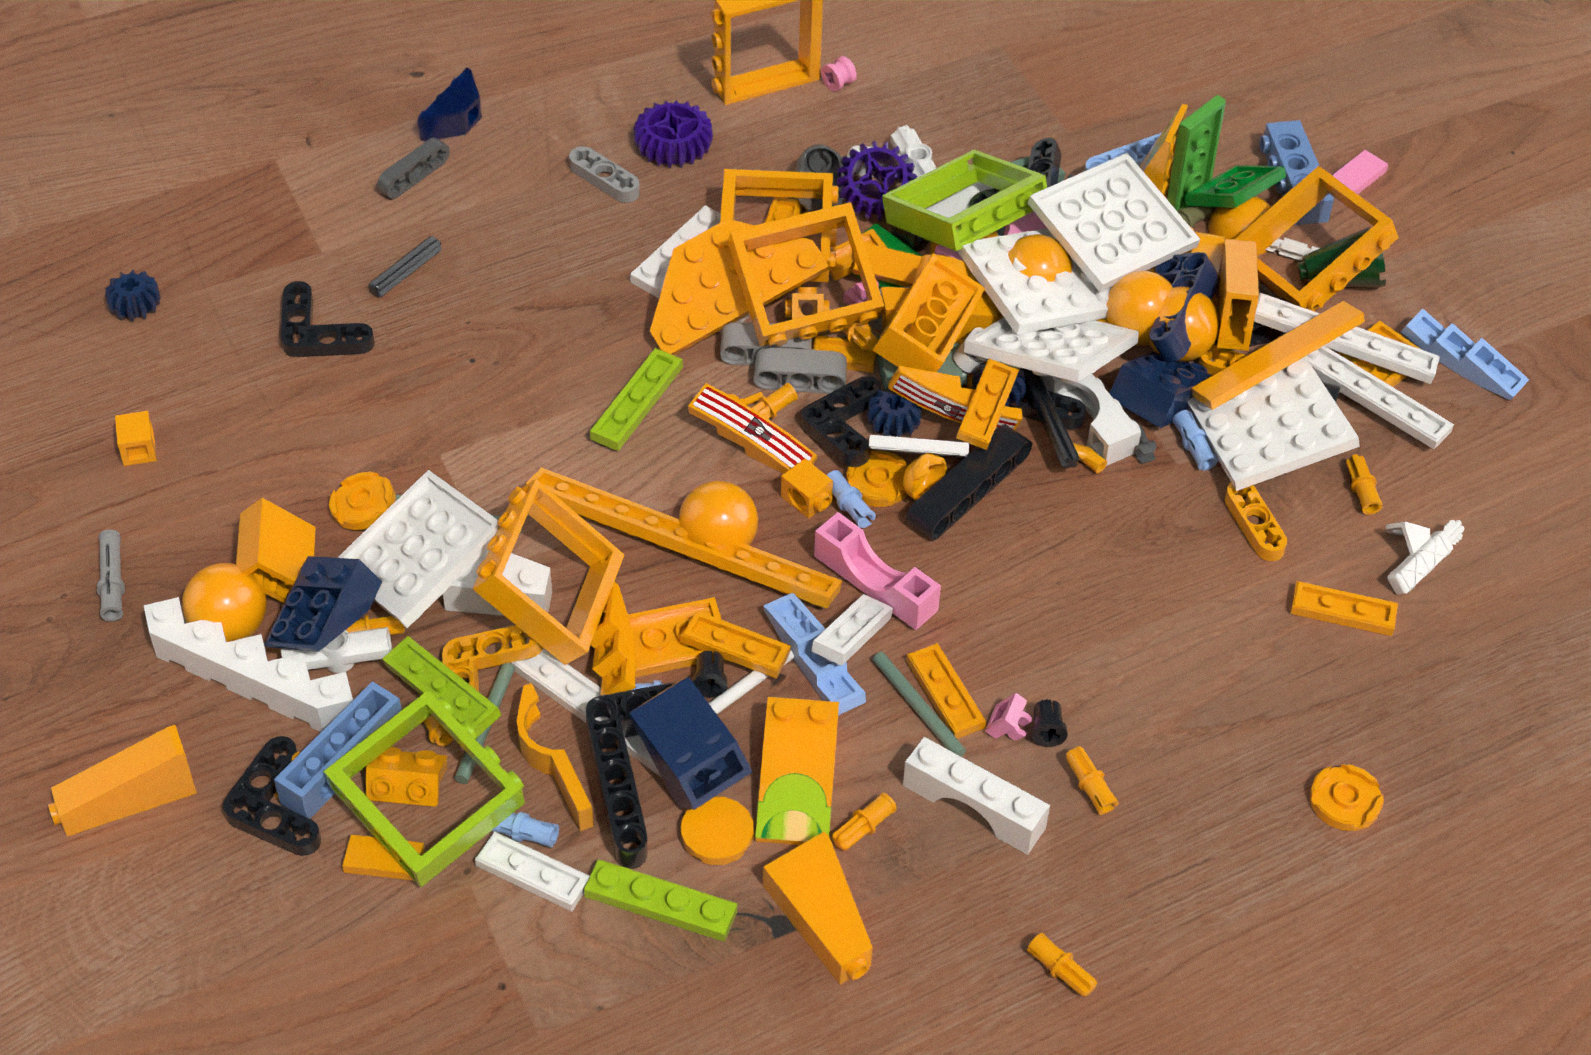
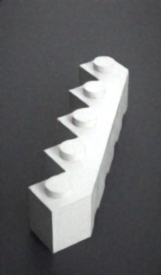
M179 597L144 605L149 634L156 657L166 662L172 660L185 666V670L208 681L211 679L226 685L227 690L249 700L255 698L268 704L269 709L291 719L297 717L310 723L311 728L320 732L353 701L346 672L310 680L303 653L268 661L261 634L226 642L221 622L214 623L207 620H199L186 623Z

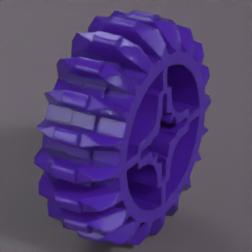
M665 100L662 105L654 103L653 108H645L644 113L639 114L637 122H635L634 139L636 148L639 149L641 156L647 157L648 162L656 160L658 166L665 163L668 164L669 168L673 164H678L682 167L683 163L686 162L693 165L695 159L700 160L703 158L704 153L709 152L711 141L713 140L711 121L705 111H700L699 106L696 105L690 107L688 101L684 104L678 103L677 100L674 103H668Z
M875 140L872 141L871 148H867L862 142L859 148L860 152L852 148L849 152L850 158L844 157L842 159L844 167L838 168L837 175L840 178L837 179L836 186H845L839 191V197L847 198L845 203L851 202L852 206H855L854 213L856 216L864 211L866 220L871 218V214H876L878 221L882 220L883 213H885L882 195L888 193V187L893 185L895 180L900 179L902 186L917 178V175L912 173L915 168L914 164L907 163L909 158L907 153L898 156L900 148L896 146L892 151L889 150L887 141L883 143L882 148L877 147ZM878 163L886 164L889 167L880 166ZM865 165L866 175L853 183V175L860 167ZM864 195H873L876 199H871Z

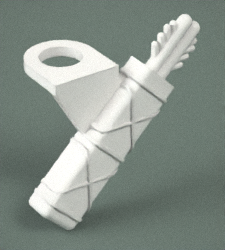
M1450 520L1449 523L1444 525L1443 531H1435L1431 535L1430 528L1408 522L1387 524L1385 526L1387 533L1405 536L1410 555L1388 575V580L1397 595L1407 594L1414 589L1417 583L1427 576L1443 558L1450 554L1453 550L1452 545H1456V542L1458 543L1463 536L1461 533L1465 528L1461 525L1460 520Z

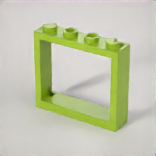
M974 149L882 195L888 224L953 251H958L962 249L963 245L979 240L1033 212L1032 208L1028 205L1029 197L1046 189L1047 183L1046 176ZM972 158L973 165L968 164L967 160ZM976 182L1000 190V192L950 218L925 209Z
M429 690L323 771L329 787L420 887H423L525 804L522 792L524 784L512 770L507 773L499 765L501 761L494 750L489 746L483 748L476 741L478 737L472 727L465 721L460 724L453 716L454 711L450 704L443 697L437 699ZM432 715L503 791L420 856L350 778Z

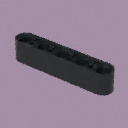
M1006 424L1000 426L994 431L987 450L976 447L912 504L906 515V522L930 539H938L1024 462L1032 449L1033 442Z

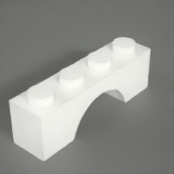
M1090 374L1079 383L1070 384L1063 382L1061 378L1055 376H1041L1048 391L1076 398L1085 405L1086 411L1094 419L1090 424L1087 446L1107 461V465L1135 454V446L1139 445L1141 437L1139 425L1134 420H1131L1123 411L1119 401L1112 398L1099 378Z
M926 737L921 740L905 762L904 787L933 803L940 798H952L971 806L988 821L996 838L1027 855L1046 829L1050 809L1049 804Z

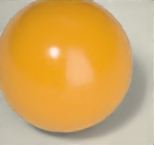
M1254 196L1236 208L1217 207L1210 217L1208 232L1209 234L1225 236V239L1234 240L1270 209L1271 206L1263 199Z
M1033 234L1018 239L1014 247L1008 252L1012 265L1016 257L1022 265L1027 267L1019 272L1030 278L1037 275L1044 277L1048 282H1055L1056 274L1064 271L1071 273L1073 270V262L1067 251L1059 241L1046 235Z
M1135 271L1127 274L1109 290L1106 303L1108 308L1106 313L1107 323L1139 331L1138 343L1134 346H1149L1150 330L1167 295L1173 288L1172 284L1163 276L1154 272Z
M1174 287L1170 290L1157 316L1160 317V321L1164 320L1166 322V327L1169 320L1174 321L1175 319H1168L1164 316L1174 315L1184 307L1188 294L1185 291L1189 290L1190 287ZM1195 294L1188 303L1185 320L1191 346L1186 355L1175 362H1188L1203 356L1217 339L1219 332L1218 312L1213 302L1205 294ZM1149 339V346L1155 353L1160 354L1152 340Z
M711 481L699 485L687 495L680 508L679 522L680 527H683L688 533V539L702 546H705L706 542L718 544V550L733 549L734 544L744 543L750 545L758 529V512L752 498L741 487L726 481Z
M217 563L201 569L189 580L182 596V612L185 622L190 623L199 620H207L214 623L221 622L226 642L251 637L261 626L267 609L266 593L259 584L258 579L252 574L248 576L241 574L238 566L233 563Z

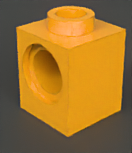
M142 411L116 415L117 444L123 465L129 466L157 461L154 430L149 412Z
M807 459L802 460L781 476V497L806 518L809 519L817 512L826 510L831 504L833 480Z

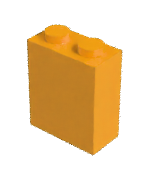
M262 497L240 513L236 565L240 569L241 574L246 576L254 575L267 595L285 603L307 557L314 556L316 527Z

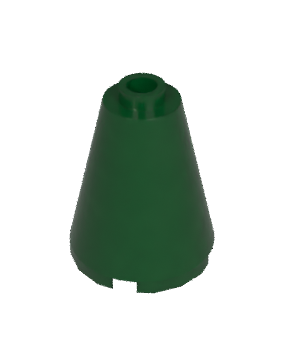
M1372 227L1362 229L1302 257L1303 262L1298 263L1300 280H1306L1308 284ZM1383 252L1365 270H1362L1350 280L1346 287H1384L1386 279L1380 280V273L1386 272Z

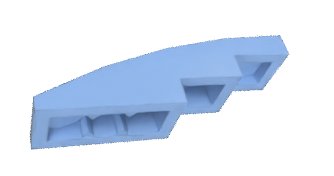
M1424 309L1401 331L1422 350L1440 356L1439 362L1455 373L1508 400H1511L1529 381L1523 373L1483 338L1475 344L1453 323L1445 329Z
M794 593L763 605L764 612L781 641L791 645L794 661L823 701L839 702L838 715L866 703V692L847 672V662L841 666L811 652L814 639L825 628Z

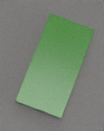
M1219 95L1213 97L1179 124L1167 200L1176 211L1180 208L1190 207L1186 206L1185 195L1212 179L1226 99Z

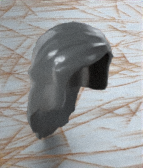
M821 144L812 145L800 155L796 164V172L833 173L832 186H836L837 179L840 178L837 175L838 168L844 167L842 164L843 158L838 152L828 146ZM845 186L838 187V204H832V207L842 204L844 198L839 197V191ZM797 198L807 211H816L823 207V199Z

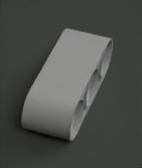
M729 323L721 330L720 356L724 362L731 365H755L756 354L762 348L775 347L812 350V338L800 340L797 337L787 340V343L778 347L777 344L760 347L753 323Z
M766 347L760 349L756 354L753 380L758 387L766 390H778L785 383H789L796 392L829 394L846 385L847 358L835 351Z

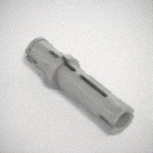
M110 529L102 531L98 536L100 580L97 583V594L101 597V618L111 622L117 621L123 616L122 595L125 593V583L121 579V536L118 531Z

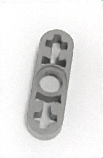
M577 147L570 152V169L574 174L619 202L629 203L639 197V179L635 175L589 147ZM600 172H609L612 175L608 177H600L597 174Z

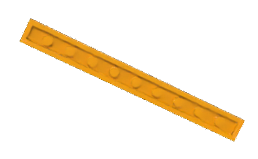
M542 467L526 482L527 485L534 479H537L581 516L595 520L602 525L616 528L631 536L645 539L660 547L679 552L689 558L716 566L720 570L745 577L752 582H758L774 588L781 593H794L798 598L808 601L813 605L827 609L841 590L842 580L744 543L734 544L733 549L718 550V544L706 542L705 546L694 543L688 539V533L683 527H680L679 519Z

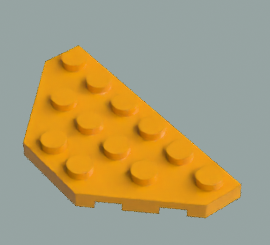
M726 219L673 249L650 329V334L660 350L675 356L722 330L725 325L734 323L750 314L728 246L730 231L754 225ZM803 237L747 250L763 306L829 270V265L815 242Z

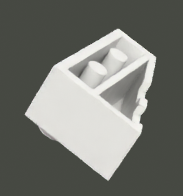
M489 550L478 558L443 594L445 610L504 616L472 589L478 577L476 574L477 568L485 560ZM511 553L502 575L548 613L552 597L550 567Z

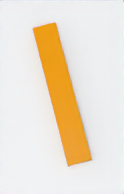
M1342 301L1192 387L1193 397L1213 410L1365 322L1364 312Z

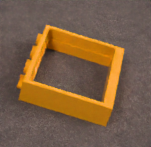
M714 0V10L711 11L714 24V33L711 34L714 56L711 57V62L715 71V78H712L711 83L714 93L719 94L725 105L820 80L823 0H800L798 59L731 76V18L799 0Z
M1317 166L1234 239L1256 242L1257 256H1259L1328 194L1334 196L1373 226L1300 291L1257 258L1258 279L1279 298L1286 299L1288 303L1305 309L1308 307V310L1314 312L1319 308L1321 309L1324 303L1334 294L1344 289L1350 280L1359 272L1365 270L1384 250L1389 249L1390 245L1399 238L1391 218L1320 166Z
M724 169L720 223L726 219L734 220L736 195L823 199L822 209L832 207V204H838V186H832L833 173ZM837 229L821 232V254L829 267H836V251H830V247L836 248ZM829 270L810 281L829 282Z
M851 202L730 231L728 246L760 347L775 344L778 347L787 343L789 339L799 337L800 340H806L815 337L821 331L830 330V332H838L846 329L849 324L859 321L861 325H866L869 321L880 317L884 303ZM845 227L868 301L769 325L747 250Z
M534 479L522 488L517 486L508 497L510 503L497 522L500 527L487 545L488 554L477 568L476 574L478 577L472 589L566 665L588 653L625 554L542 483ZM527 514L590 566L566 628L502 575Z

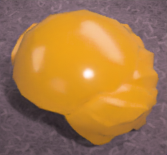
M925 453L912 461L905 469L903 486L907 495L916 501L945 476L947 470L945 459L932 453Z

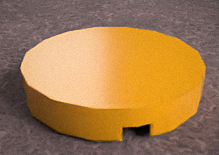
M871 451L869 460L864 465L859 467L848 466L846 480L852 487L857 488L862 493V499L868 506H892L907 496L903 486V477L907 463L902 457L892 452Z
M361 472L347 477L340 483L341 487L337 491L333 490L328 506L335 522L341 527L350 530L368 529L395 503L396 494L388 478L381 477L376 472Z
M1341 764V767L1332 768V766L1324 768L1315 776L1309 793L1311 807L1317 817L1328 826L1342 831H1358L1373 824L1378 819L1384 798L1383 794L1381 795L1380 785L1376 778L1366 770L1349 764Z
M713 797L695 810L688 809L681 821V841L686 852L692 857L694 855L701 859L702 863L726 865L739 860L749 845L751 846L753 842V820L749 811L738 801L726 797Z

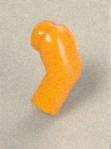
M1073 443L1081 462L1096 474L1105 469L1107 461L1088 446Z

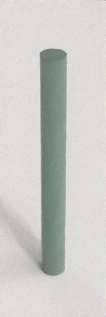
M884 652L877 653L873 657V662L943 745L951 752L962 757L966 753L965 747Z
M510 663L501 665L487 698L498 708L515 671V667ZM492 725L476 739L482 747ZM466 751L454 777L461 784L468 783L476 764Z

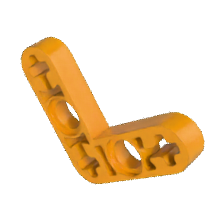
M514 625L450 640L443 648L442 663L459 677L470 679L468 684L479 692L478 669L530 659L540 654L544 648L534 639L529 638L530 636L518 626ZM526 638H529L528 644H525ZM502 643V647L493 654L485 653L486 648L490 644ZM460 652H463V653L461 654V658L456 659V658H458L459 653H460Z

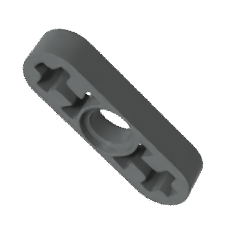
M437 138L429 139L386 169L378 179L377 189L391 199L399 197L444 165L450 154L449 146Z

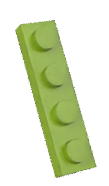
M655 348L590 430V439L619 452L682 370L683 359Z
M409 636L382 658L388 669L420 695L429 690L437 699L443 697L452 707L455 719L460 724L463 721L467 722L475 731L477 737L501 716V712L495 704Z
M600 859L597 860L584 888L586 898L725 942L738 911V903Z

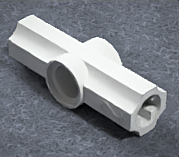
M906 125L898 127L891 134L890 142L893 148L898 146L900 148V155L907 153L909 156L907 163L914 164L915 168L912 173L916 174L917 178L936 169L932 161L931 148L922 144L914 129H910Z
M388 627L350 633L345 630L319 652L281 649L282 658L303 653L308 670L326 667L331 672L342 673L351 669L357 662L382 659L392 650Z

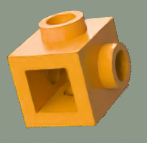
M798 287V293H792V299L785 300V318H791V320L809 316L801 312V306L804 303H810L813 306V311L809 315L829 311V300H824L823 293H817V287Z

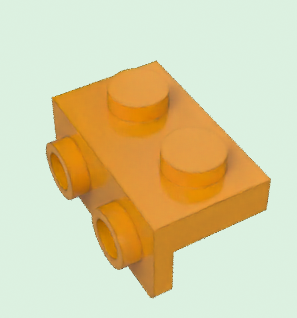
M396 747L388 748L366 766V796L371 801L436 807L439 803L440 782L447 770V755H437L434 751L430 750L406 752Z

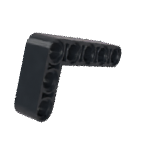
M675 683L592 698L586 706V731L614 856L620 866L628 869L642 866L647 859V831L625 737L637 736L639 734L628 712ZM598 717H607V718H609L608 720H605V721L595 720V719L598 718ZM612 747L616 749L613 752L602 751L604 748ZM612 779L623 780L620 784H612L609 781ZM621 810L631 812L628 816H619L616 813ZM627 843H636L639 845L635 849H627L623 847Z

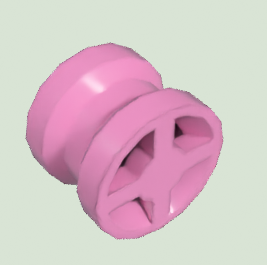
M845 56L835 59L834 64L828 63L821 68V76L825 85L834 92L842 89L844 84H851L857 77L853 63Z

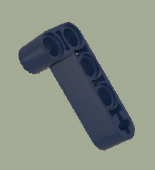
M1204 252L1177 254L1172 259L1155 267V272L1167 279L1173 288L1190 287L1189 290L1185 291L1188 294L1184 307L1174 315L1164 316L1165 318L1175 320H1169L1166 327V322L1164 320L1160 321V317H1157L1149 333L1150 339L1166 362L1180 360L1186 355L1191 346L1185 320L1186 309L1190 299L1195 294L1202 293L1212 301L1219 286L1220 276Z

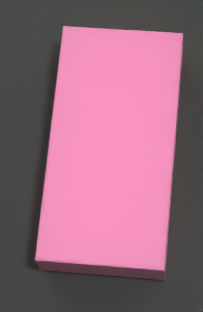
M1364 150L1332 176L1359 194L1386 173L1389 164Z

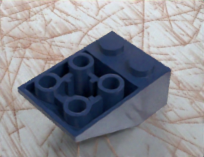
M1152 352L1122 364L1109 394L1125 408L1159 428H1163L1173 423V417L1178 412L1188 409V401L1193 398L1191 388L1213 375L1207 373V368L1198 363L1166 362L1160 354Z
M308 556L264 645L267 648L321 651L369 611L383 581L360 559Z
M686 676L628 712L670 795L679 808L695 810L752 773L736 739L689 676Z

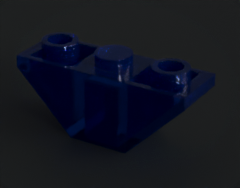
M465 68L442 93L437 95L435 101L420 113L417 121L420 140L426 142L431 138L445 139L466 135L482 118L480 95L471 69Z

